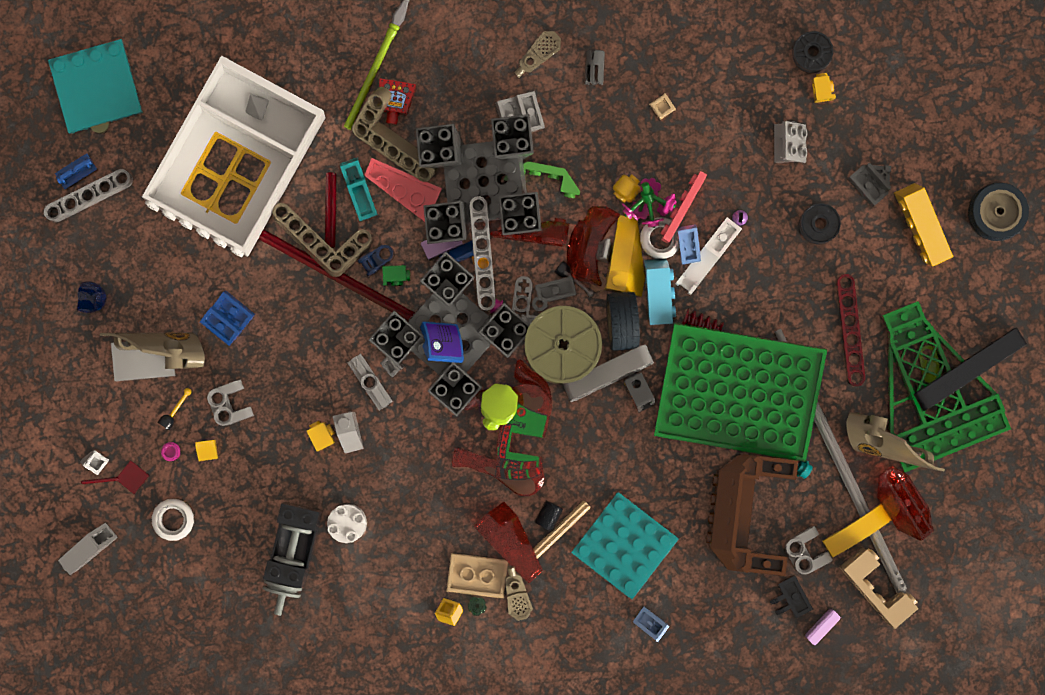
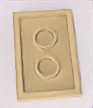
M451 553L446 591L504 599L508 560Z

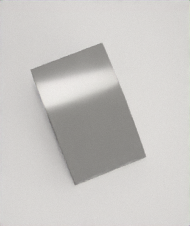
M127 341L121 342L125 347L128 345ZM111 343L114 381L176 376L175 369H165V356L143 353L140 350H119L115 347L114 343Z

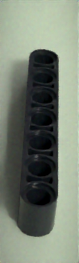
M1014 328L913 395L922 410L925 411L1012 355L1027 343L1018 328Z

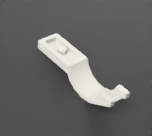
M727 217L700 251L701 261L691 263L675 284L683 286L689 291L688 294L691 296L742 228Z

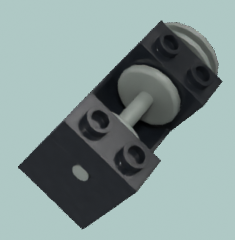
M290 502L281 503L277 518L279 525L271 559L267 560L263 577L264 583L267 586L262 588L265 591L278 594L274 610L276 615L281 616L285 597L300 598L301 595L297 592L302 591V587L306 585L323 510Z

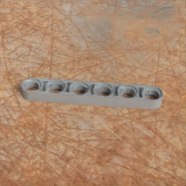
M477 196L470 201L469 205L477 300L479 307L482 310L488 311L495 305L488 210L486 200ZM475 200L483 202L484 207L482 210H474L472 205ZM482 219L485 222L483 230L475 228L474 223L476 220ZM482 238L487 241L485 249L477 248L476 241ZM480 258L488 260L489 265L487 268L481 269L478 266ZM482 277L489 278L491 283L488 288L480 286L479 281ZM488 296L492 299L490 307L482 306L481 299Z

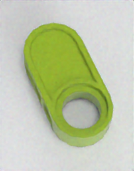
M925 345L922 347L921 353L925 349H929L932 352L934 347ZM935 351L933 356L935 359H938L937 351ZM919 355V367L925 369L928 360ZM932 360L928 370L938 374L940 369L939 363ZM926 373L924 380L927 383H931L935 380L936 376Z

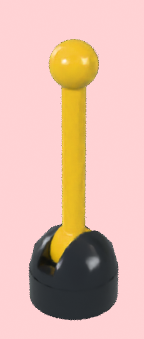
M190 388L184 390L183 396L170 415L161 416L157 423L169 431L174 425L173 416L185 398L191 394Z

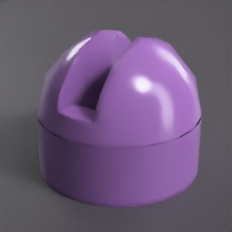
M737 210L732 216V221L738 226L744 225L748 220V215L743 210ZM739 213H742V222H738Z

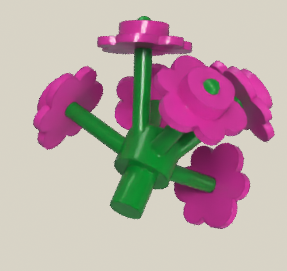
M655 178L642 179L640 191L642 198L638 202H633L630 209L625 204H622L624 216L629 219L633 217L637 221L639 218L646 219L650 215V220L642 222V225L648 224V227L655 228L659 226L660 221H664V218L654 219L651 203L656 200L659 203L657 212L661 216H665L676 207L675 194L672 193L671 196H667L665 199L657 197L658 191L661 190V184L656 182Z

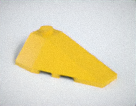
M618 215L604 290L620 293L635 292L637 297H642L645 272L638 220L636 221L633 217L629 219L623 215Z

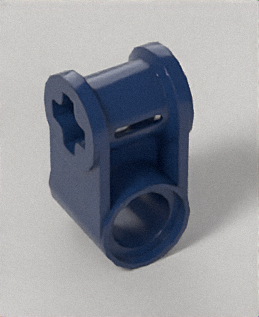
M381 245L361 257L357 262L362 264L367 272V277H370L378 272L382 266L391 262L395 257V252L392 247ZM383 249L390 250L389 258L383 259L381 257Z

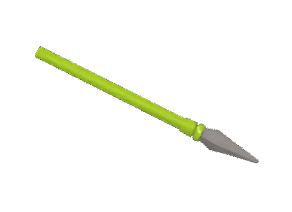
M403 0L393 14L392 22L389 24L390 28L386 32V37L344 125L349 130H351L392 40L400 29L399 26L404 21L409 0Z

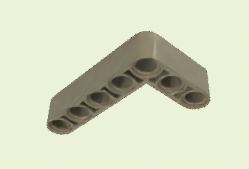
M379 87L367 99L352 127L354 135L420 181H429L438 171V168L419 167L418 148L379 122L391 100L390 91L385 87Z
M278 203L273 207L274 221L332 277L341 276L371 247V234L369 231L362 229L357 231L335 252L288 205ZM282 210L287 214L284 217H279L276 215L277 212ZM292 224H298L300 225V228L297 230L290 229V226ZM306 237L314 239L311 243H305L303 240ZM366 237L368 241L362 244L358 242V239ZM325 250L327 254L321 257L317 255V252ZM347 250H352L354 252V255L348 257L344 254V252ZM333 263L341 265L337 270H333L330 266Z

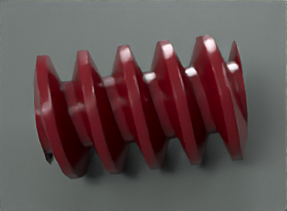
M689 308L682 322L685 325L720 331L724 325V322L717 325V319L710 323V316L703 320V313L696 317L695 310L689 314Z

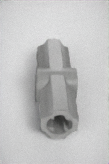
M362 354L347 362L379 411L393 402ZM368 377L375 379V385L371 388L365 385V380Z

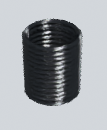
M545 500L534 522L552 531L563 509Z

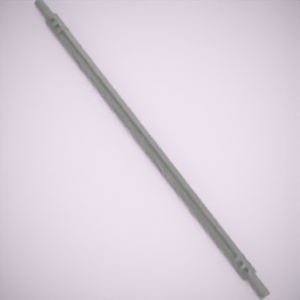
M782 329L774 332L778 341L787 342ZM817 401L814 421L860 517L870 512ZM877 530L870 535L871 541L896 593H906L905 589L907 587L880 531Z

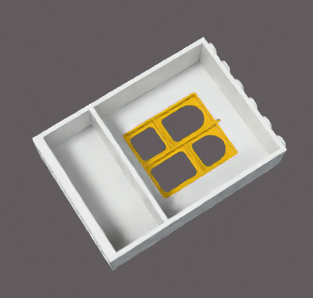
M221 56L142 196L146 201L145 204L156 212L160 209L165 217L173 221L178 219L181 225L189 230H192V228L197 229L196 232L206 239H209V237L213 238L217 245L223 248L226 246L230 247L232 253L242 258L245 255L248 257L271 217L273 207L281 199L325 120L324 111ZM250 94L269 100L262 120L246 113ZM217 139H222L237 148V152L224 175H219L204 166V161ZM245 154H250L265 163V167L255 182L236 173V169ZM197 174H203L218 183L215 192L207 200H198L191 193V186ZM234 180L249 188L250 194L238 213L226 215L219 209V199L229 181Z

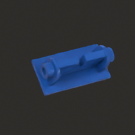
M86 153L56 172L55 175L57 181L64 189H67L96 171L97 168Z

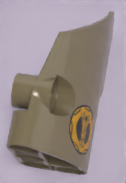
M193 332L100 333V336H114V345L119 350H140L143 353L165 356V369H191L204 366V351L200 340ZM121 339L128 342L126 347L122 345Z
M854 412L849 414L847 418V433L850 444L855 451L944 472L945 469L933 466L934 455L932 452L909 446L904 439L886 432L887 418ZM923 453L925 454V460L920 457Z

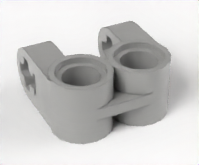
M241 380L220 386L208 393L207 400L217 424L227 426L254 416L251 407L234 412L230 404L228 395L244 389ZM216 393H220L223 397L219 404L215 403L213 399ZM222 411L229 413V419L226 422L220 419Z
M815 526L792 536L784 544V550L790 558L794 569L801 574H809L833 560L828 551L814 558H811L804 543L819 535ZM793 542L799 544L797 552L790 551V545ZM802 559H807L808 561L806 569H800L799 562Z

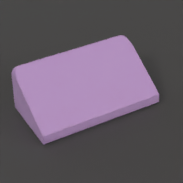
M426 240L421 242V245L428 260L463 245L460 240L427 244Z
M829 608L805 634V637L813 645H816L840 620V616L833 609Z

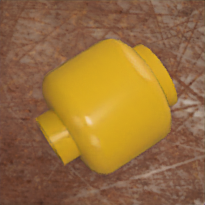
M632 174L630 177L622 175L613 186V195L623 203L626 201L632 202L641 191V187L638 185L640 181Z

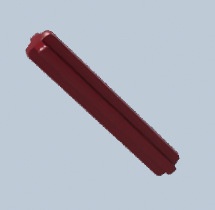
M335 172L326 173L325 242L331 248L335 247L337 175Z

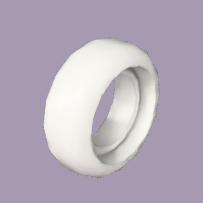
M664 218V221H660L659 226L655 228L648 227V224L644 225L640 233V243L648 256L655 259H666L672 257L679 250L677 230L672 237L670 246L666 249H657L650 242L651 232L658 227H664L665 224L669 225L670 219Z
M167 499L160 502L152 514V526L155 532L161 538L168 541L186 537L194 524V514L191 507L179 499ZM175 508L184 517L182 527L176 531L166 529L162 523V516L168 509Z

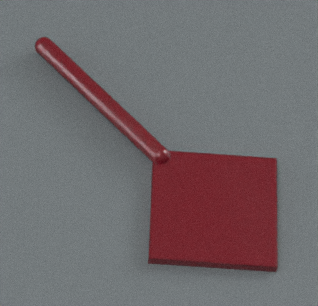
M130 460L117 477L82 480L81 484L118 481L131 493L135 494L150 475Z

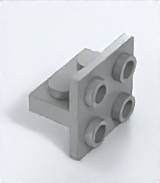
M783 121L782 124H774V162L806 163L807 129L805 124Z

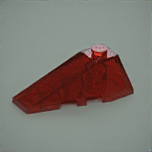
M555 218L554 221L541 222L542 231L503 235L502 230L492 231L490 237L566 247L569 223H566V219Z
M502 502L488 512L474 526L512 567L515 566V570L529 584L543 571L518 515L505 502Z

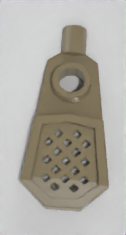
M544 31L519 61L520 67L514 72L518 78L525 72H532L561 50V38L556 32ZM527 59H533L534 63L528 65L526 63Z
M515 566L508 567L509 576L505 578L508 614L517 621L528 618L533 607L521 575L516 574ZM513 583L518 584L516 587L511 586Z

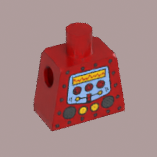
M380 78L379 87H385L391 93V100L384 111L387 113L386 123L397 125L399 115L407 116L417 86L412 83Z

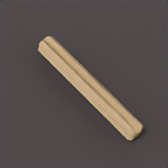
M582 501L530 551L535 559H538L590 509L587 502Z

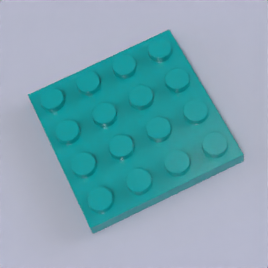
M617 492L571 553L630 599H633L679 539Z

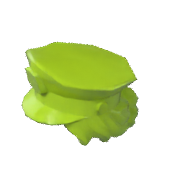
M494 384L483 392L481 413L484 419L482 422L488 430H497L499 425H505L513 419L517 411L518 395L512 390V387L507 384Z

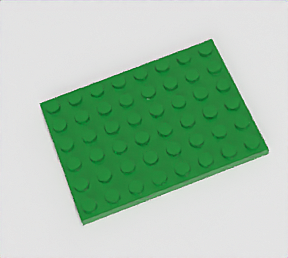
M674 323L654 436L806 462L827 349Z

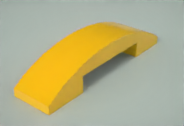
M885 500L872 508L870 512L842 530L835 532L822 542L830 555L835 557L882 528L896 516Z

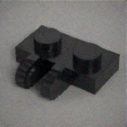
M795 575L778 583L783 594L769 600L771 605L783 599H786L788 603L775 611L776 615L791 609L795 618H798L813 610Z

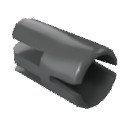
M603 50L586 51L585 85H589L590 82L592 85H597V83L603 85L605 52Z

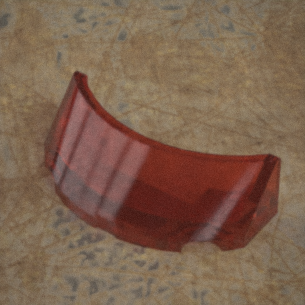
M592 206L587 210V216L577 222L571 233L567 247V265L571 267L573 279L601 287L602 282L598 274V260H596L598 245L600 241H603L606 233L620 217V214L607 206Z

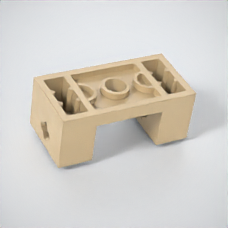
M862 547L839 568L890 627L896 629L918 610V607L915 605L917 601L907 592L897 593L887 602L880 594L874 593L872 591L874 589L873 585L865 577L880 565L877 561L879 557L872 549Z

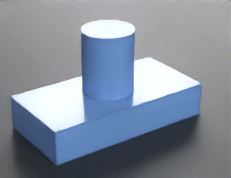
M696 224L678 227L677 232L682 265L700 262L701 256Z

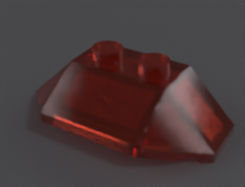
M890 466L879 475L877 498L897 530L922 541L934 532L930 508L909 475L896 469L895 466Z

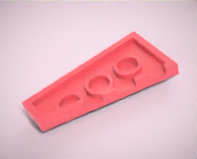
M373 158L364 175L424 222L423 205L436 204L442 188L422 182L408 173Z
M702 171L698 174H693L688 183L690 184L688 190H684L679 199L681 201L679 207H675L670 215L672 218L669 225L665 224L660 233L663 235L662 241L666 243L671 241L707 174Z

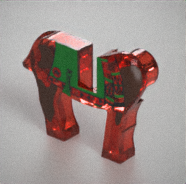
M519 359L516 361L514 378L520 385L512 387V390L518 395L517 411L513 419L507 424L500 426L497 438L496 459L455 447L452 467H469L478 472L487 473L498 479L515 494L530 496L537 493L544 484L543 458L541 456L510 451L512 434L518 433L545 438L552 411V397L549 385L545 379L529 368L523 360ZM486 390L479 391L463 410L481 407L482 394Z

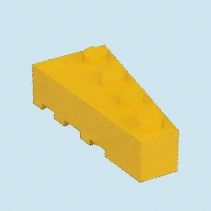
M913 183L894 192L906 222L913 232L914 241L922 251L920 255L923 262L933 267L952 258V252L925 188Z

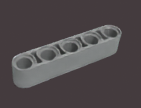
M124 169L116 170L48 204L44 208V216L53 222L62 221L128 188L133 183V177ZM126 174L127 181L122 184L119 183V176ZM108 182L110 189L107 192H103L101 189L102 185ZM92 191V199L86 201L85 193ZM74 199L76 203L75 207L73 209H69L67 203L68 201ZM53 208H57L58 215L52 218L50 211Z
M642 345L595 367L587 376L578 381L563 383L570 402H573L652 365L654 362L647 346Z

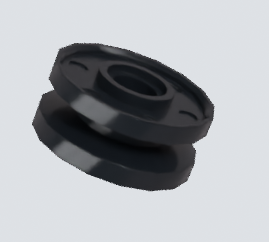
M817 31L806 32L796 40L792 50V59L796 67L801 71L809 74L818 73L824 70L831 62L834 54L833 45L830 39L823 33ZM814 48L817 50L818 55L815 57L810 56L808 49Z
M823 203L814 204L807 208L799 220V230L803 238L809 243L816 245L826 244L834 239L841 227L840 216L836 209ZM817 219L824 222L823 229L816 227L815 221Z

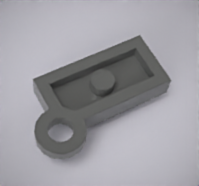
M573 276L535 285L538 297L533 299L532 306L536 311H543L547 308V302L577 295ZM538 300L543 302L542 307H537L536 302Z

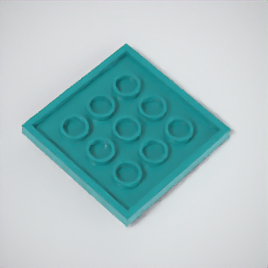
M122 39L48 60L69 134L89 129L102 123H110L143 113Z

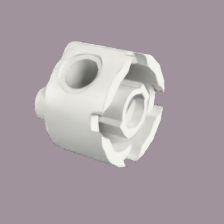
M352 504L340 505L332 510L327 521L329 534L335 540L342 543H350L359 539L366 531L367 519L362 509Z

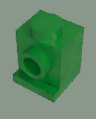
M406 265L382 266L384 287L388 286V283H391V286H402L403 282L411 281L410 270H407Z

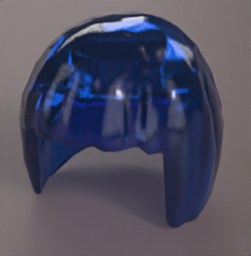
M81 282L78 289V305L76 310L84 313L99 311L106 304L107 300L104 289L95 282Z

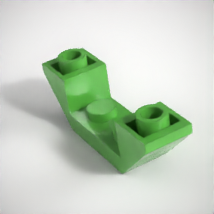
M528 161L523 164L524 175L526 170H528L530 175L540 176L543 173L548 174V178L555 180L563 177L560 192L564 193V197L575 199V195H580V190L566 169ZM507 175L504 177L505 182L508 181Z

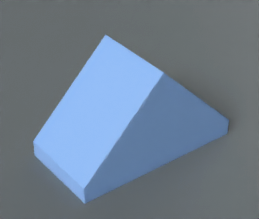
M645 607L642 608L633 621L634 624L657 642L669 628L666 622Z

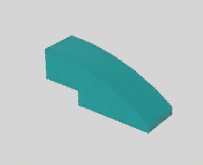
M358 157L340 163V168L359 221L378 215Z

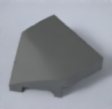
M868 163L861 166L848 180L865 200L874 207L891 190V166H877Z

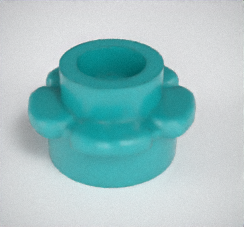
M806 460V462L801 461L798 463L797 477L800 476L805 479L809 476L813 468L809 461Z

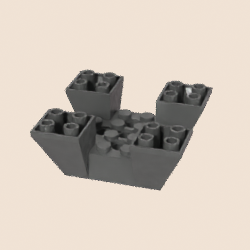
M530 114L491 119L493 141L464 145L454 124L416 128L419 167L444 168L447 203L423 205L427 244L466 240L471 229L469 205L470 201L477 196L484 199L490 196L491 203L487 206L488 221L501 220L503 235L542 231L538 192L527 193L523 159L534 153ZM486 158L487 165L484 168H481L480 162L482 159ZM507 175L508 181L506 184L502 185L501 178L502 176ZM488 177L489 184L483 187L482 181ZM469 179L470 187L465 189L464 182ZM475 200L472 206L474 210L480 211L483 209L484 204L480 200ZM478 219L475 221V223L484 221L482 219Z
M445 252L420 280L432 292L408 321L393 311L370 337L369 341L397 365L402 362L410 351L418 356L437 373L427 391L455 416H458L482 388L467 374V371L491 344L508 358L525 339L530 325L505 303L490 315L482 311L462 293L475 277ZM465 313L467 320L462 324L458 323L457 315ZM432 315H438L440 318L439 323L457 324L461 340H467L469 344L468 348L463 350L464 361L462 363L428 361L422 347L425 342L420 329L422 322H429Z

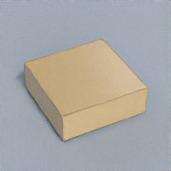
M666 93L649 104L659 120L676 110Z

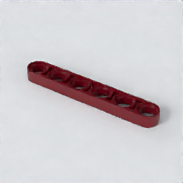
M843 274L838 277L836 286L846 376L848 383L857 387L861 386L865 381V369L854 278L849 274ZM844 277L849 278L851 282L848 288H843L840 284L841 279ZM849 296L852 298L853 304L851 307L843 305L842 300L844 297ZM851 315L854 317L855 323L853 326L845 324L846 316ZM853 334L857 337L855 345L847 343L848 335ZM852 353L859 356L857 364L849 362V356ZM855 372L861 375V381L857 384L851 381V375Z

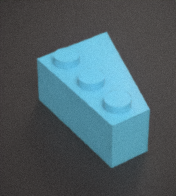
M667 258L644 260L649 324H672L673 317H676V308L672 306V299H675L674 287H671L670 281L674 280L673 269H670Z

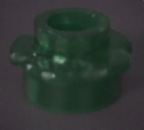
M481 597L471 598L468 604L469 612H472L474 616L484 613L487 608L485 600Z

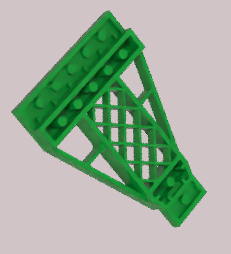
M919 301L882 315L889 332V433L904 439L909 446L932 452L935 461L1011 430L999 394L981 376H978L976 380L990 393L988 397L965 405L958 389L954 392L955 396L949 395V397L956 399L952 410L943 406L945 401L943 399L940 404H935L938 409L934 417L926 414L913 394L920 390L921 385H927L923 383L926 373L936 376L935 379L941 376L943 369L945 373L951 370L941 344L960 363L965 360L927 321ZM921 342L918 351L909 348V346ZM924 342L934 346L930 356L921 353ZM903 349L901 356H899L898 351ZM906 350L916 353L913 363L903 360ZM935 351H937L940 360L933 358ZM919 355L929 359L925 369L915 365ZM932 360L941 364L938 374L928 370ZM894 362L898 367L908 392L906 398L894 402L893 395ZM903 363L911 366L908 375L903 366ZM914 367L924 371L920 381L910 378ZM910 380L913 381V382H915V383H918V386H917V389H916L915 392H914L913 387H912V385H911V383H910ZM910 400L920 423L915 427L895 434L894 406ZM941 408L949 411V413L938 417ZM924 416L929 417L932 420L926 421ZM923 453L920 457L925 460V454ZM899 462L903 473L920 467Z

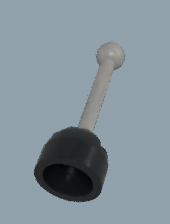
M564 260L554 271L560 277L573 276L570 274V266ZM573 276L574 282L585 290L589 297H593L595 292L591 289L589 290Z

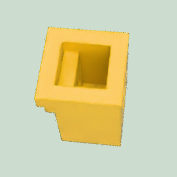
M827 73L816 74V77L811 80L814 103L833 101L836 98L835 94H831V92H834L833 81L829 79Z

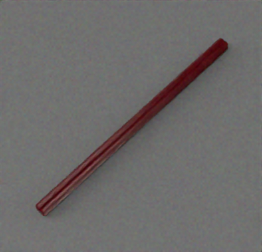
M264 229L258 238L390 312L395 311L407 321L415 313L344 273L339 277H332L308 253Z

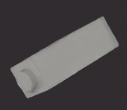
M355 412L333 416L336 433L344 453L364 449Z
M104 523L83 537L58 561L69 575H72L118 537Z

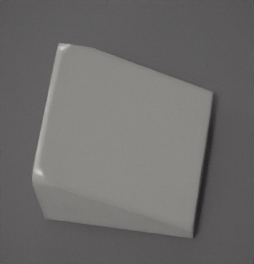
M607 238L599 242L596 260L609 263L612 251L610 239Z

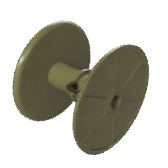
M556 306L543 311L532 321L525 336V354L529 365L541 378L556 384L575 382L587 376L598 363L602 351L601 334L594 320L584 311L570 306ZM559 341L567 342L566 350L558 348Z

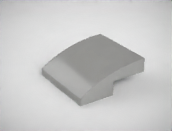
M535 91L495 103L499 118L530 114L532 132L545 128Z

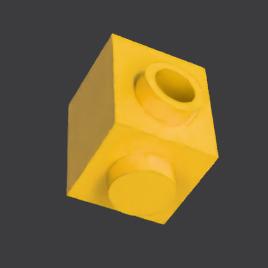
M320 421L309 425L310 429L307 430V433L316 451H320L335 443L332 437L335 433L330 424L326 425L325 422L320 423Z

